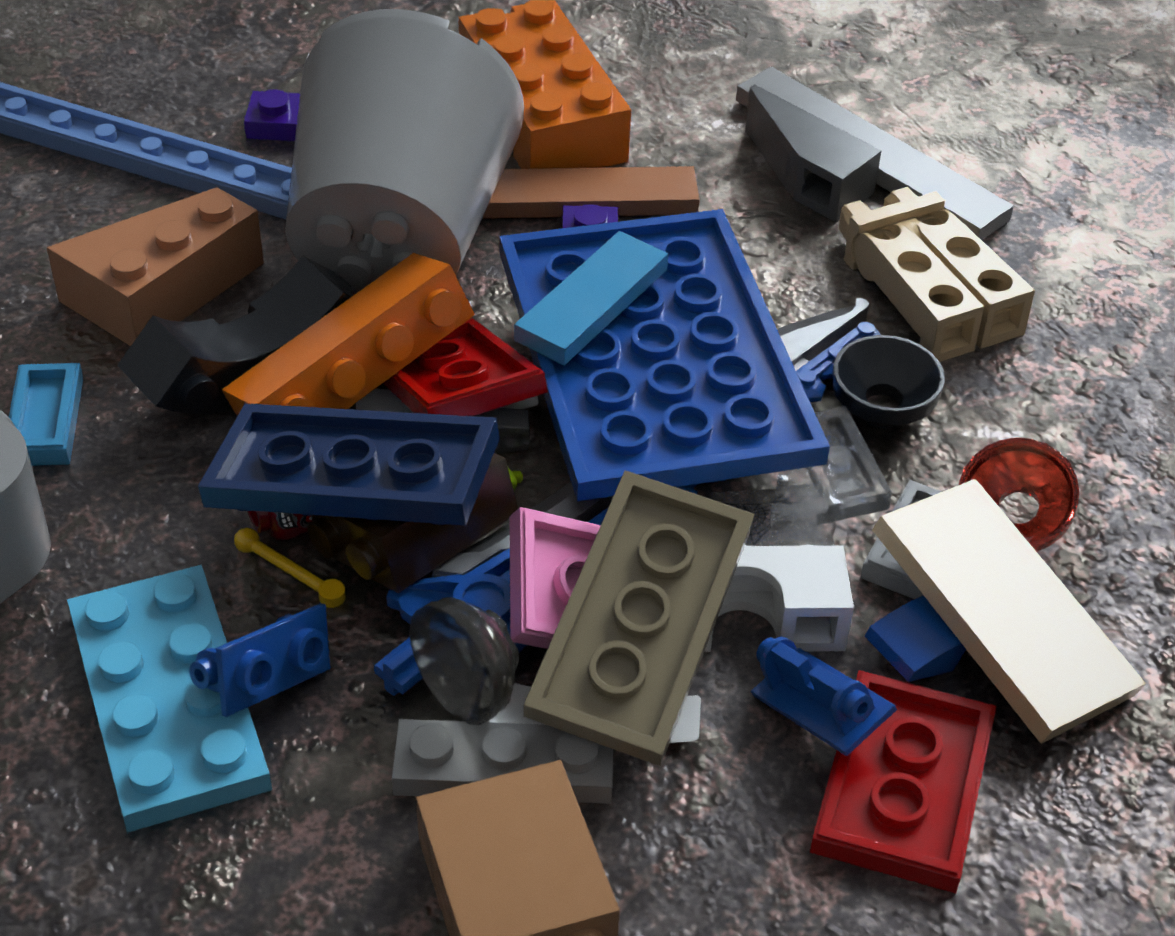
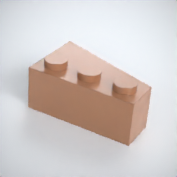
M218 187L47 247L58 301L129 346L133 344L153 315L162 319L181 322L264 264L258 210Z

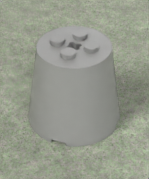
M378 9L348 16L322 32L320 41L308 53L303 67L285 225L286 237L290 249L297 260L303 255L332 270L347 281L357 292L412 253L451 265L455 275H457L521 131L524 118L523 94L519 82L508 63L482 38L476 44L448 29L449 20L435 15L412 10Z

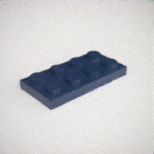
M245 403L199 483L198 489L203 507L466 526L500 439L497 418Z

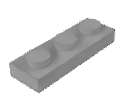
M399 719L392 773L393 795L422 796L561 760L578 803L611 804L613 749L548 725Z

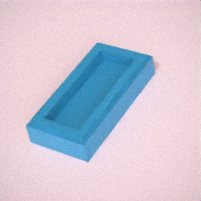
M80 363L18 365L9 418L24 437L32 466L70 464L84 379Z

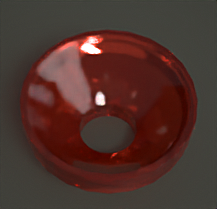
M1016 437L999 440L987 445L971 458L959 480V485L976 479L999 507L1003 499L1012 493L1021 492L1032 496L1039 505L1035 517L1026 523L1013 524L1036 552L1051 546L1062 538L1071 526L1078 510L1079 486L1077 476L1070 462L1058 450L1034 439Z

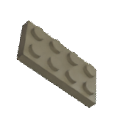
M625 470L524 702L523 717L661 766L752 529L755 514Z

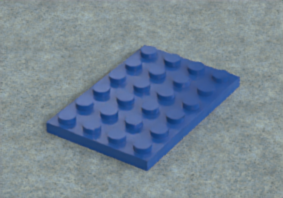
M723 209L500 236L499 254L519 318H522L618 231L669 253L667 270L565 366L529 348L534 365L545 372L548 392L544 393V397L577 501L614 496L625 470L674 487L827 465L830 445Z

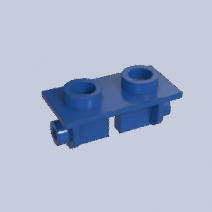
M317 604L294 615H284L278 618L275 623L219 646L216 649L207 648L197 654L196 661L191 663L189 668L192 682L200 689L208 688L220 693L222 716L228 717L331 669L326 604Z
M786 637L767 638L761 642L757 649L756 657L760 662L765 678L751 690L752 695L845 756H848L897 710L893 703L869 690L863 683L849 678L803 649H797L794 642Z

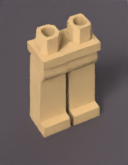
M909 187L891 191L884 199V206L873 210L861 200L845 204L841 208L838 228L847 240L844 261L852 270L859 269L866 280L874 281L919 335V344L932 352L940 362L975 351L976 344L982 349L1025 335L1035 290L952 212L945 210V200L937 192L916 196Z

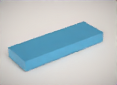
M618 231L514 324V341L565 366L667 270L669 253Z

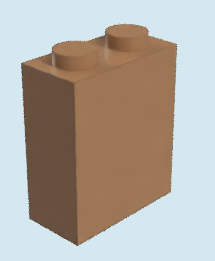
M561 760L416 797L419 842L449 936H618L620 909Z

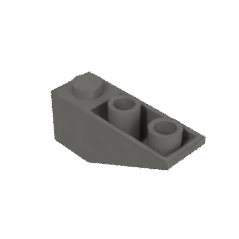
M755 84L750 87L745 131L794 200L837 222L840 220L841 208L845 204L859 200L864 202L875 193L882 150Z

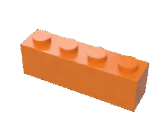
M412 253L224 387L222 392L237 416L245 403L348 409L473 317L475 313L450 264Z

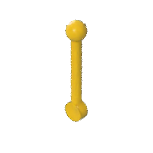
M242 528L235 534L234 544L240 552H254L318 592L320 603L326 604V607L335 608L342 605L345 601V586L341 581L337 579L322 580L261 542L258 533L252 528Z

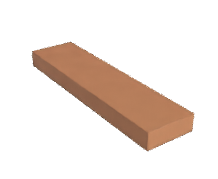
M694 166L504 169L483 218L563 217V205L582 206L586 204L618 207V216H669L694 213L699 211V193Z

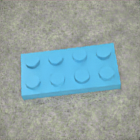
M202 565L67 599L127 833L272 791L270 773L249 708H245L228 717L222 716L220 693L208 688L200 689L196 687L190 677V665L196 661L197 654L207 648L216 649L227 643Z

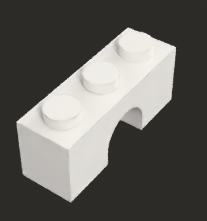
M745 545L718 617L726 612L735 610L754 612L764 617L772 625L776 638H788L794 642L797 649L801 648L806 652L845 651L854 605L844 546ZM713 630L704 652H711Z

